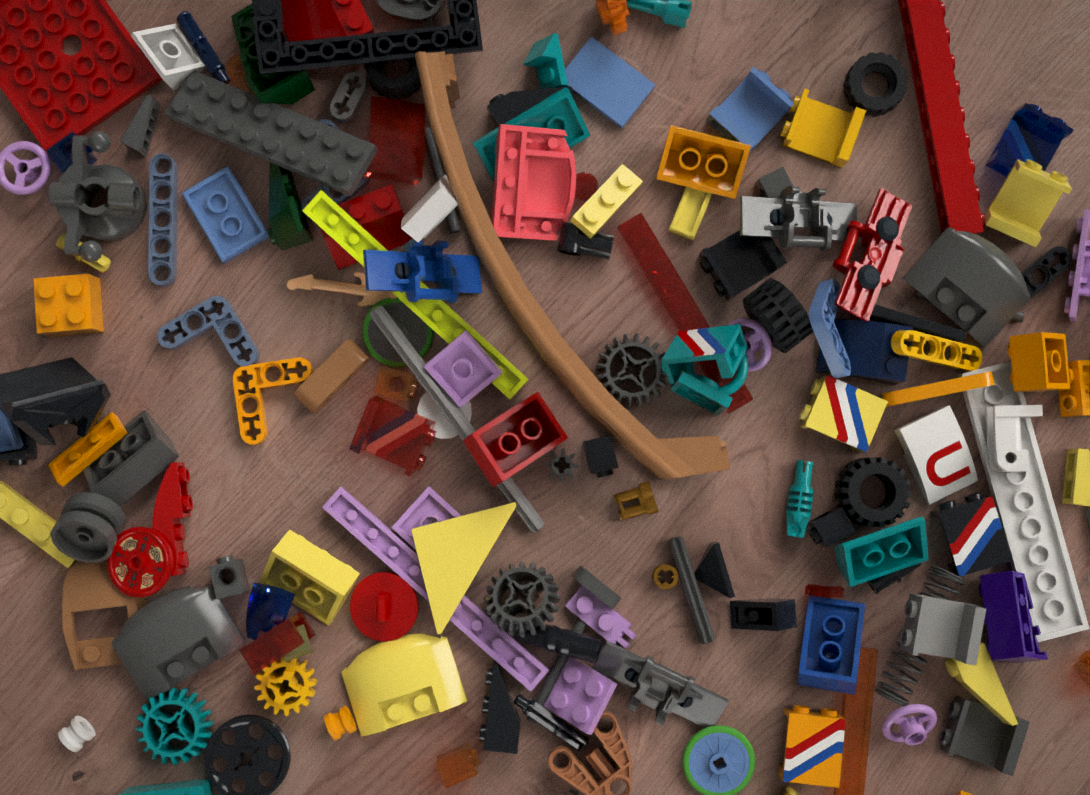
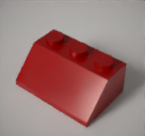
M392 184L338 204L388 251L404 246L409 240L413 239L401 229V221L405 215ZM320 227L325 243L338 270L359 263Z

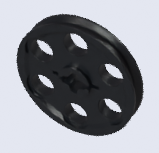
M241 715L225 722L211 736L204 756L208 779L213 787L222 795H270L286 777L291 760L290 746L284 732L273 721L259 715ZM257 723L263 727L264 734L261 738H253L250 735L249 728L251 724ZM225 730L235 732L236 742L234 744L228 745L222 740V733ZM272 744L279 745L282 749L281 758H271L268 755V747ZM257 747L260 748L251 759L253 764L251 762H247L246 764L244 763L240 768L236 769V766H238L244 758V754L242 752L248 754L250 752L252 753ZM216 757L226 759L228 763L226 771L219 772L214 768L213 761ZM264 771L270 772L274 778L273 784L271 786L262 785L259 781L260 773ZM234 778H242L246 782V790L244 792L234 791L232 788Z

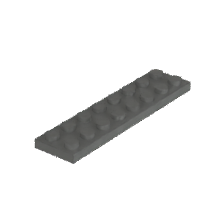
M193 71L188 75L164 113L168 119L350 197L378 152L376 145L275 103H261L255 95L197 71Z

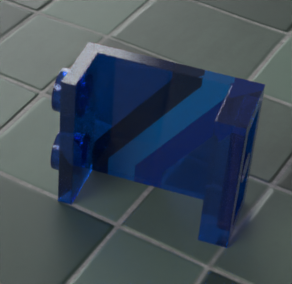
M1024 103L1014 112L985 166L1007 177L1017 159L1023 162L1029 159L1042 166L1041 170L1045 171L1061 141L1069 136L1074 129L1067 126L1064 120L1045 114L1039 106Z

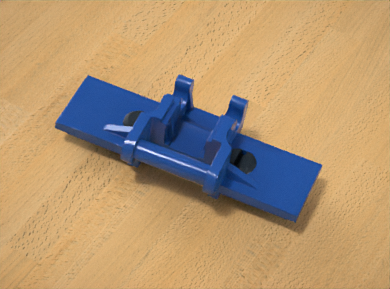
M414 239L409 240L404 244L403 252L363 250L366 291H398L406 293L409 302H417L419 299L446 300L447 303H455L458 299V293H482L479 257L443 254L444 248L449 246L448 241H436L431 246L423 245L422 239L419 243ZM420 281L435 282L437 289L420 288Z

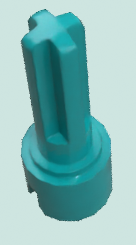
M626 0L628 8L661 16L664 23L681 28H686V19L690 17L693 3L688 0Z

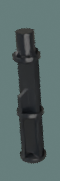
M521 694L516 696L513 703L522 709L523 714L529 716L578 752L586 749L589 743L588 737L542 707L535 700L527 699Z

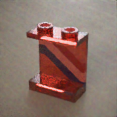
M375 396L370 398L349 450L358 454L367 451L405 468V475L411 476L416 470L420 471L425 463L426 456L423 453L426 445L431 446L437 431L433 429L436 422Z
M302 612L288 618L239 650L254 675L305 643L296 629L297 626L304 624L309 639L316 635Z

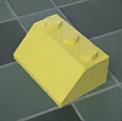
M289 529L272 550L260 583L329 626L352 591L360 573Z

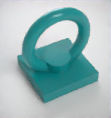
M745 352L734 379L722 387H719L716 382L705 376L696 375L694 362L683 363L684 372L673 383L670 391L718 416L729 407L733 399L729 395L738 391L747 378L749 370L747 354Z

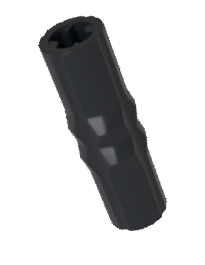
M545 624V630H542L539 626L536 627L535 636L530 633V630H526L524 638L520 637L518 630L516 631L515 639L517 641L594 664L597 663L602 648V640L578 634L569 629H561L555 625Z

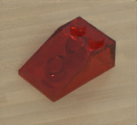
M371 96L367 142L376 145L378 152L366 170L364 178L417 185L422 180L425 157V104Z

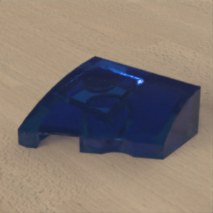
M254 582L246 613L247 638L256 640L259 631L267 633L275 625L283 623L295 594L276 586Z

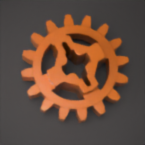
M594 0L598 16L602 20L603 25L609 24L613 35L627 31L625 20L629 16L626 0Z

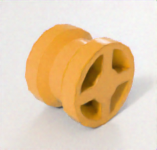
M346 705L340 707L339 711L334 714L329 712L324 715L327 730L334 741L340 739L344 733L351 734L356 731L354 718Z

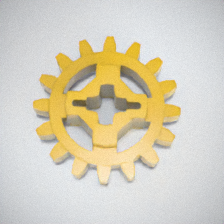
M274 655L270 659L271 665L265 662L261 666L264 672H258L255 677L261 681L254 686L255 690H261L257 700L265 699L267 702L264 709L273 706L275 715H277L280 709L284 710L285 716L290 714L292 708L296 713H299L301 711V704L307 707L310 703L308 697H314L316 690L311 687L317 684V679L310 678L315 670L314 668L308 670L305 668L308 662L306 659L301 663L298 662V658L285 662L283 655L281 660ZM286 667V669L280 673L276 671L272 673V671H274L277 668ZM296 671H298V672L300 673V675L302 676L303 680H300V679H299V677H298ZM284 680H288V681H289V683H288V686H289L288 689H285V688L283 687V685H284L283 681H284ZM269 688L272 689L275 697L271 694ZM292 696L298 697V698L295 699V700L286 701V699H288V698H290V697H292Z

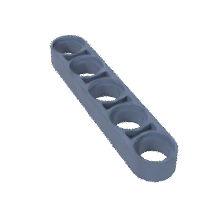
M164 153L153 156L149 165L148 275L153 283L161 287L173 284L177 275L178 167L175 160ZM162 160H168L171 165L169 171L164 174L158 173V163ZM164 186L170 189V196L166 200H158L156 195L158 189ZM167 213L170 217L169 224L165 227H158L156 223L158 215ZM161 240H167L170 245L168 252L165 254H158L156 251V245ZM160 267H167L169 270V277L165 281H158L156 278V271Z

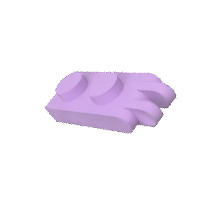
M582 584L565 605V607L603 638L615 645L619 642L627 649L630 644L622 636L626 634L633 640L637 636L629 629L632 624L606 605Z

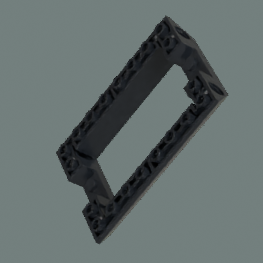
M252 0L254 11L252 20L260 75L414 59L415 53L421 51L426 53L445 51V55L483 51L477 0H447L450 25L294 42L286 41L281 0Z

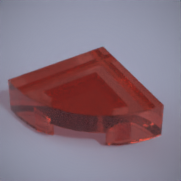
M808 584L805 588V595L843 598L844 588L834 585Z

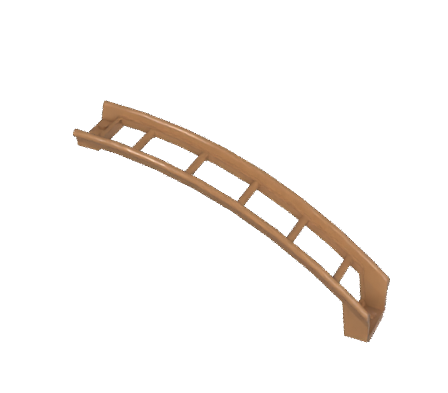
M421 51L415 53L429 123L445 174L458 203V211L477 255L505 306L544 362L584 409L634 458L660 480L730 469L726 441H720L719 436L657 439L606 390L564 341L525 286L495 232L472 179L451 113V108H455L454 102L460 99L453 54L445 55V51L434 53Z

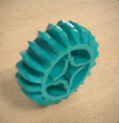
M172 687L169 693L167 691L162 694L159 693L158 696L149 698L150 704L145 703L142 705L141 709L144 713L139 714L136 719L143 724L137 726L135 731L143 732V736L139 737L137 742L142 743L145 741L147 743L143 752L152 750L151 759L155 760L161 755L162 764L168 763L171 758L172 764L177 765L181 759L184 763L189 762L191 755L197 757L201 754L200 748H206L208 742L205 738H210L213 732L206 728L211 727L214 721L206 720V717L212 713V710L207 709L204 711L202 709V706L206 704V700L203 699L200 702H196L198 693L194 692L188 697V688H183L179 693L177 687ZM168 704L181 706V709L175 714L160 710L163 705ZM189 714H191L194 720L195 732L188 722ZM178 719L177 723L179 726L177 728L179 729L171 734L173 730L171 726L174 725L171 722ZM155 724L161 729L160 737L157 734ZM174 738L181 741L185 739L190 742L189 745L184 747L168 745Z

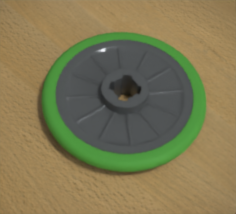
M388 297L377 302L368 311L362 328L364 344L371 356L386 366L396 368L407 367L369 315L373 309L381 305L397 326L404 330L403 334L420 357L423 358L432 345L434 330L399 298L391 299Z

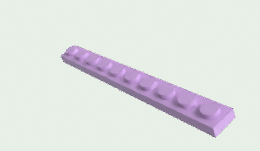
M341 486L322 508L429 602L417 552ZM464 594L450 621L531 692L547 674L549 668L514 637L510 636L506 630L500 631L498 624H493L490 620L491 617Z

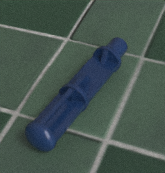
M189 11L180 13L177 16V22L210 71V74L217 78V80L228 84L231 80L225 72L226 67L222 64Z

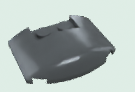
M947 227L902 279L985 348L1027 303L1031 296L1029 291H1027L1021 272L1001 249L974 233L954 231L955 228Z
M205 585V588H190L189 586L173 590L145 604L123 624L117 638L114 637L111 645L147 700L150 697L159 695V693L162 694L170 690L175 684L218 659H223L243 645L246 639L221 599L216 600L213 586Z

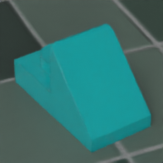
M553 33L535 42L523 62L524 66L536 68L540 89L568 86L558 33Z

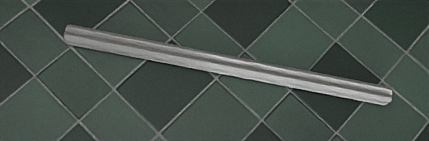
M380 305L373 309L369 314L372 320L460 438L464 440L476 430L453 399L423 367L426 363L385 308ZM511 477L496 485L509 503L516 502V513L532 533L537 532L544 526V521Z

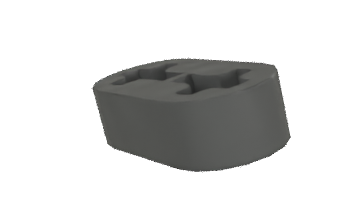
M581 565L572 575L574 579L612 609L622 599Z

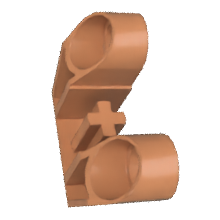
M604 710L600 717L610 718L613 722L612 728L607 732H601L596 725L594 733L617 764L613 767L598 747L592 749L585 756L586 760L600 776L598 780L583 761L568 747L557 746L550 751L548 756L550 769L584 794L616 795L611 792L610 785L615 780H622L626 784V789L619 795H630L632 759L616 717L612 712ZM557 753H564L568 756L569 762L565 767L559 768L554 765L553 757Z

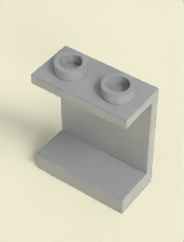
M910 593L909 600L904 608L906 618L904 628L899 636L900 649L915 656H918V653L952 658L965 664L976 665L986 608L970 603Z

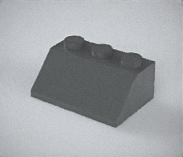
M145 410L124 426L127 434L83 470L91 493H97L110 498L119 506L127 503L136 492L150 484L154 477L165 468H168L179 457L173 442Z

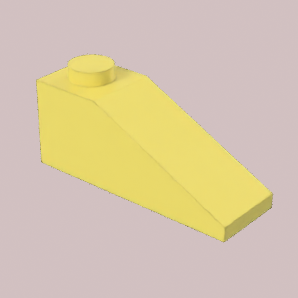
M980 642L976 665L965 664L956 659L947 658L948 661H945V665L951 677H955L966 690L1003 723L1011 726L1018 724L984 643Z

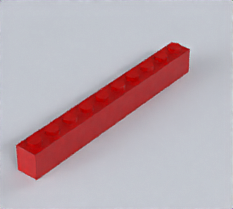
M898 0L941 234L949 227L955 228L954 231L971 232L979 235L984 232L985 217L980 212L978 203L980 201V190L978 186H975L974 182L975 164L970 159L968 150L970 148V137L968 133H965V111L962 106L960 107L959 102L960 84L955 80V58L953 54H950L949 49L950 31L945 27L944 22L945 5L940 0Z

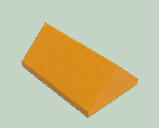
M670 125L656 179L736 199L751 145Z

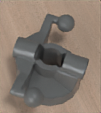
M100 130L93 131L89 136H73V165L68 167L60 177L59 182H52L49 187L50 204L57 207V211L64 223L68 225L64 243L65 255H79L87 262L99 260L103 252L100 244L93 240L85 241L81 246H78L82 234L91 239L106 243L121 241L137 230L144 220L147 209L145 192L137 179L120 167L108 164L91 166L88 163L86 146H90L93 151L99 153L105 152L110 148L111 140L109 135ZM102 188L108 189L109 206L103 204L100 207L91 208L90 204L94 194Z

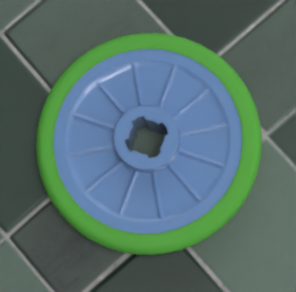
M715 725L706 727L692 736L684 749L682 766L686 779L699 793L703 795H734L740 792L751 780L755 769V755L750 742L741 732L728 726ZM722 757L724 763L715 766L713 761Z

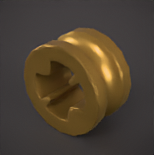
M660 564L653 570V581L661 589H671L676 585L678 573L671 565ZM661 570L665 572L671 570V582L663 581L660 583L658 578H661L658 573Z

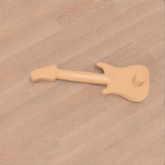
M359 272L354 273V276L361 280V285L314 278L312 274L294 278L287 282L288 289L292 291L296 289L310 291L319 289L364 296L363 300L357 303L359 307L374 306L377 302L388 297L391 299L398 298L391 291H366L365 274Z

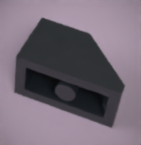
M768 598L730 601L731 629L781 631L797 627L795 599Z

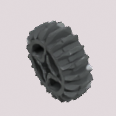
M637 333L633 337V342H630L628 334H624V343L621 344L619 339L615 337L613 339L615 348L606 344L604 348L609 355L599 353L598 356L599 359L605 361V364L597 363L595 366L598 370H604V373L597 374L596 378L598 380L605 379L606 382L602 385L605 388H610L609 393L612 396L614 393L618 395L616 400L619 403L622 401V398H625V406L628 408L631 407L632 399H635L637 407L642 406L641 398L643 397L650 404L652 402L650 393L656 397L661 395L656 386L661 388L667 386L664 381L660 380L661 377L667 378V375L661 371L662 367L659 360L664 357L665 351L656 354L654 351L658 348L659 344L655 342L650 348L647 346L650 337L646 336L643 343H640L639 334ZM626 349L640 350L649 357L635 360L627 353ZM618 353L623 365L622 371L611 377L610 364L613 357ZM627 364H630L632 367L644 364L636 372L638 374L637 378L633 374L620 377L625 374V370H628ZM653 364L654 379L647 388L642 374L644 369ZM622 381H630L638 388L639 392L629 393L623 391L616 384Z
M521 561L519 568L515 569L514 565L510 563V571L505 572L504 569L500 568L499 573L501 577L492 576L491 581L494 585L487 586L486 588L487 593L490 594L484 598L485 603L488 604L486 612L488 615H492L490 620L493 624H498L500 631L503 632L508 628L510 636H513L517 630L520 637H525L526 630H530V633L535 636V628L539 626L542 630H545L546 625L544 621L553 622L554 617L551 613L559 611L558 605L555 604L560 602V595L556 593L559 590L558 585L553 583L554 578L552 574L546 575L544 567L537 570L536 564L532 562L526 568L525 563ZM523 581H528V582H530V583H528V584H526V585H520V584H518V582H523ZM509 588L511 591L510 597L505 600L506 604L501 607L502 597ZM544 591L543 602L539 609L536 610L534 603L539 598V594ZM516 592L520 595V597H523L527 600L529 606H527L525 602H522V600L518 598ZM519 613H524L528 615L526 617L520 618L512 617Z

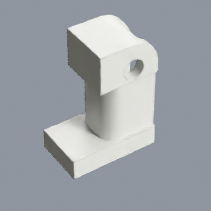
M1042 405L985 407L987 460L992 469L999 472L1030 471L1029 450H1022L1020 418L1043 416Z

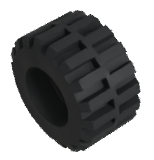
M769 278L743 298L744 309L748 317L759 322L766 329L772 346L775 349L787 353L813 333L807 312L792 292L781 282Z
M882 457L860 458L855 460L856 462L846 465L847 469L839 473L840 481L835 482L838 493H834L835 499H839L840 502L837 506L843 507L848 518L858 525L869 527L891 525L896 522V518H902L905 514L903 509H908L910 503L907 502V497H912V491L907 490V486L911 485L910 479L904 478L906 472L903 469H898V464L894 461H887V458ZM871 475L877 476L885 486L883 502L873 509L868 508L862 502L859 492L863 480Z

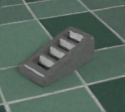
M146 95L120 141L129 149L144 157L148 154L160 109V104L152 96Z

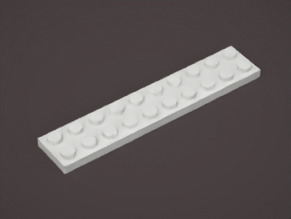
M1011 361L959 374V378L990 371L993 374L995 385L962 392L990 493L993 497L1013 560L1010 561L1012 571L1025 574L1034 606L1033 609H1029L1033 626L1039 625L1041 632L1040 635H1036L1037 641L1042 642L1090 629L1030 417L1020 418L1022 450H1029L1030 471L999 472L992 469L988 464L985 407L1027 405L1024 393L1014 392V387L1011 385Z

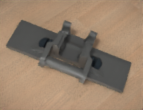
M795 186L785 188L781 191L779 198L741 196L740 236L780 239V246L783 249L797 246L817 247L822 251H828L831 248L832 241H845L849 231L847 228L849 222L857 221V204L819 201L820 197L826 194V189L815 188L809 193L799 192L800 188ZM794 228L810 229L812 236L794 235Z
M606 641L600 652L599 659L592 669L614 681L618 686L632 692L627 709L635 712L639 703L649 706L656 711L655 722L662 726L665 723L667 713L670 714L671 712L704 728L716 724L728 704V699L694 683V677L690 675L683 676L653 661L654 658L649 655L642 658Z

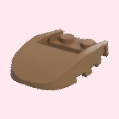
M107 559L97 563L77 561L69 569L64 579L62 631L74 670L123 664V662L111 645L114 637L117 638V636L78 640L77 634H75L73 612L127 606L129 619L137 610L147 604L146 598L128 596L116 588L108 574Z

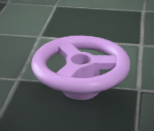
M19 141L8 145L1 151L0 184L7 191L17 195H28L40 190L47 182L51 165L46 152L40 146L32 142ZM26 149L37 154L38 158L20 160L12 153ZM6 160L14 166V171L17 174L15 185L10 183L5 176L4 166ZM28 166L27 171L23 173V168ZM25 182H27V183H33V184H31V185L25 187Z
M740 318L734 320L729 325L740 324L741 327L747 326L754 329L744 335L747 345L748 371H757L763 368L770 360L772 354V342L768 332L759 322L753 319ZM764 348L762 357L755 362L754 353Z
M923 704L903 706L885 718L882 724V733L891 741L905 742L907 745H918L925 741L927 733L934 728L937 722L936 712L931 707ZM911 713H923L915 717H904V715ZM893 723L901 726L900 734L890 730Z

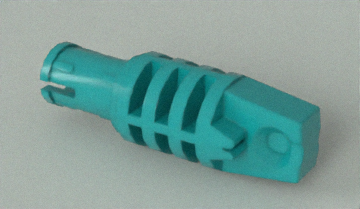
M796 460L794 484H791L789 487L785 513L787 517V536L804 538L809 518H811L814 495L813 487H810L814 462L807 461L805 472H803V460Z

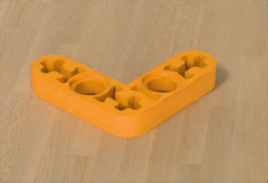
M296 357L246 365L235 370L233 374V387L240 435L245 443L259 445L268 436L262 389L303 383L314 372L310 361ZM298 363L307 367V371L303 372V377L300 378L299 374L291 373L288 374L290 380H286L287 372L284 365L288 364L287 369L289 370L297 369ZM271 367H278L281 372L280 378L275 382H270L266 377L267 370ZM246 371L248 375L253 376V380H250L248 385L250 390L255 389V394L246 393L241 395V391H247L246 384L240 382V378L244 377V372ZM248 398H254L257 401V409L253 413H246L244 411L243 403ZM259 416V421L254 420L255 428L261 430V434L256 435V440L248 436V431L252 430V423L250 421L245 422V417L255 418Z

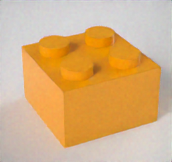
M91 274L33 278L37 334L47 337L104 332L100 278Z
M1037 332L1009 336L1010 343L1008 344L1007 352L1012 364L1010 382L1014 387V392H1044L1071 389L1065 334Z

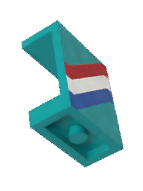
M740 324L678 331L661 360L662 371L667 375L669 383L673 384L676 382L683 370V363L716 359L721 378H733L747 350Z

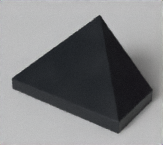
M716 541L711 542L694 572L695 578L726 597L733 598L735 594L720 544Z

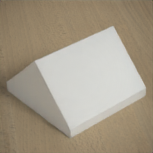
M176 23L136 31L131 35L161 78L173 91L183 85L190 73L193 71L200 73L206 68L203 60Z

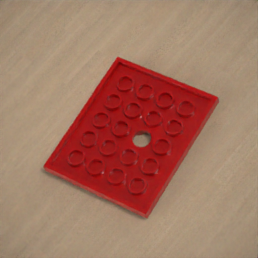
M0 0V88L46 153L51 157L71 145L74 135H85L163 80L106 0ZM70 36L80 38L82 43L80 51L75 55H66L63 52L64 40Z

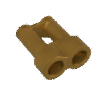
M649 481L639 483V487L613 495L616 505L619 503L620 510L618 512L621 521L645 513L651 515L659 512ZM639 498L640 504L623 509L622 503Z

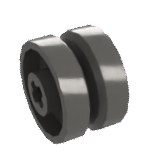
M76 493L68 498L50 533L51 539L57 549L70 558L87 563L103 562L110 557L118 541L117 536L122 532L126 524V516L121 507L110 498L97 493Z

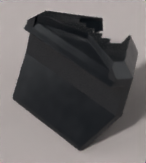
M72 357L0 374V410L11 422L40 445H56L48 427L53 428L57 424L77 426V435L84 438L93 429L111 396L102 379H95Z

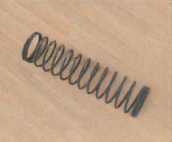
M932 565V568H930L932 572H929L928 575L941 585L924 582V586L939 596L919 592V595L951 600L928 585L955 594H960V592L932 575L948 579L960 585H964L965 580L945 569ZM892 651V655L914 669L891 661H887L888 665L911 680L887 671H883V674L907 690L878 681V684L888 691L879 687H875L874 691L897 704L907 706L910 704L909 701L890 688L911 695L914 692L895 678L912 684L919 683L912 676L897 667L917 674H923V671L900 656L922 664H928V662L919 655L915 656L918 658L916 659Z

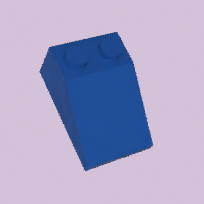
M809 595L798 673L799 686L855 695L865 613L864 603Z

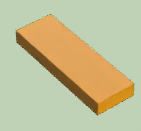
M113 412L108 414L93 427L90 433L84 438H79L48 464L51 473L59 485L64 487L127 434L126 429L116 414Z

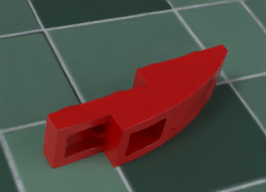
M174 462L169 465L158 490L152 521V529L160 532L171 546L174 558L171 576L186 573V568L189 566L188 554L183 549L182 541L186 537L185 527L183 524H180V518L191 517L190 511L193 510V499L191 495H188L187 484L190 482V474L183 462Z

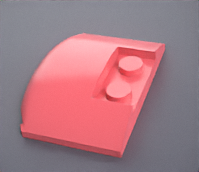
M499 124L494 151L496 153L493 204L492 208H490L491 222L498 237L556 241L560 236L556 234L562 227V224L564 222L567 223L570 217L576 191L575 158L573 150L569 149L564 136H567L565 130Z

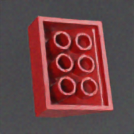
M281 0L285 32L290 42L375 33L360 0Z

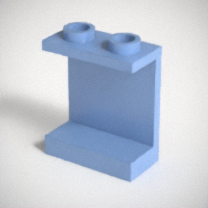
M753 67L744 81L719 107L716 106L710 112L706 122L725 139L751 145V152L787 114L794 103L784 89H778L771 83L770 77L764 71H758Z

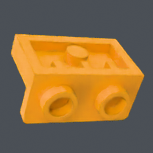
M1090 360L1069 361L1071 389L1058 390L1061 417L1090 416Z

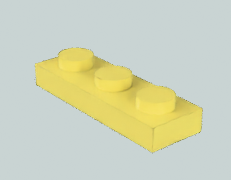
M622 164L572 216L570 221L591 239L641 186L643 181Z

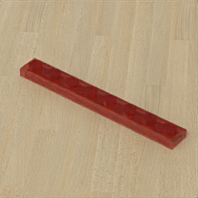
M642 213L619 225L617 229L679 331L710 328ZM716 359L697 361L706 377L716 382L719 387L730 383L737 373L736 371L733 378L722 379ZM745 384L738 391L729 395L733 399L726 410L730 414L753 400Z

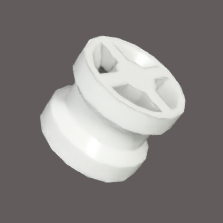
M78 715L71 720L70 726L64 727L58 732L60 741L73 752L81 750L83 743L90 741L96 735L93 726L85 718Z

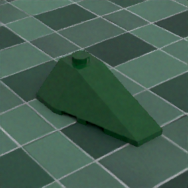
M251 3L231 16L236 40L240 48V57L245 70L246 82L261 103L294 104L315 91L306 70L260 75L252 17H254L253 4Z
M270 162L269 223L271 228L267 229L271 243L273 245L276 244L283 251L311 242L313 238L306 216L302 211L301 201L291 171Z

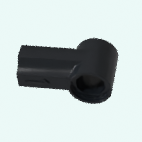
M563 223L557 251L572 256L583 254L609 260L614 236L597 232L590 239L573 223Z

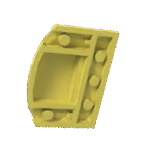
M426 633L406 634L393 641L379 642L359 654L348 668L345 667L341 672L361 737L386 731L389 728L437 712H443L468 701L448 638L442 635L441 638L426 635Z

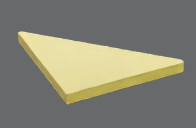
M516 502L411 529L437 634H441L515 510Z

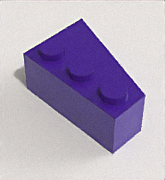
M1005 571L980 575L979 592L984 601V608H986L984 620L988 631L986 646L988 653L991 655V660L1012 663L1048 660L1046 651L1040 652L1036 635L1041 634L1039 625L1033 626L1029 609H1033L1034 606L1025 574L1016 571Z

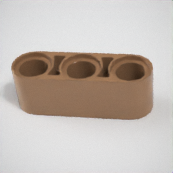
M348 339L297 388L294 395L315 414L367 364L370 357L356 343Z

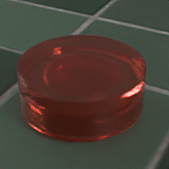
M581 172L576 174L575 198L587 201L597 191L598 183L592 174Z

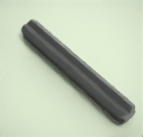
M681 536L668 540V544L699 641L702 644L710 643L715 640L684 540Z

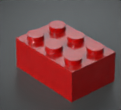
M537 391L462 441L492 487H494L568 439V436Z

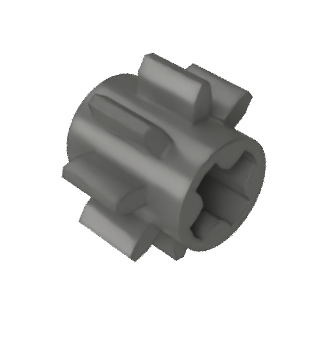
M564 448L561 449V455L558 456L551 451L552 462H545L546 466H551L552 468L548 476L559 475V482H562L563 475L566 474L569 478L573 479L574 477L570 472L571 469L579 468V465L572 464L571 461L575 454H571L569 457L566 456ZM560 457L565 458V462L570 465L569 468L564 469V473H558V468L554 467V462H559Z

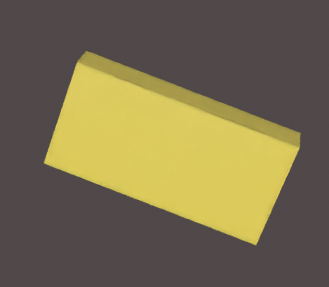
M686 187L668 231L693 241L713 193Z

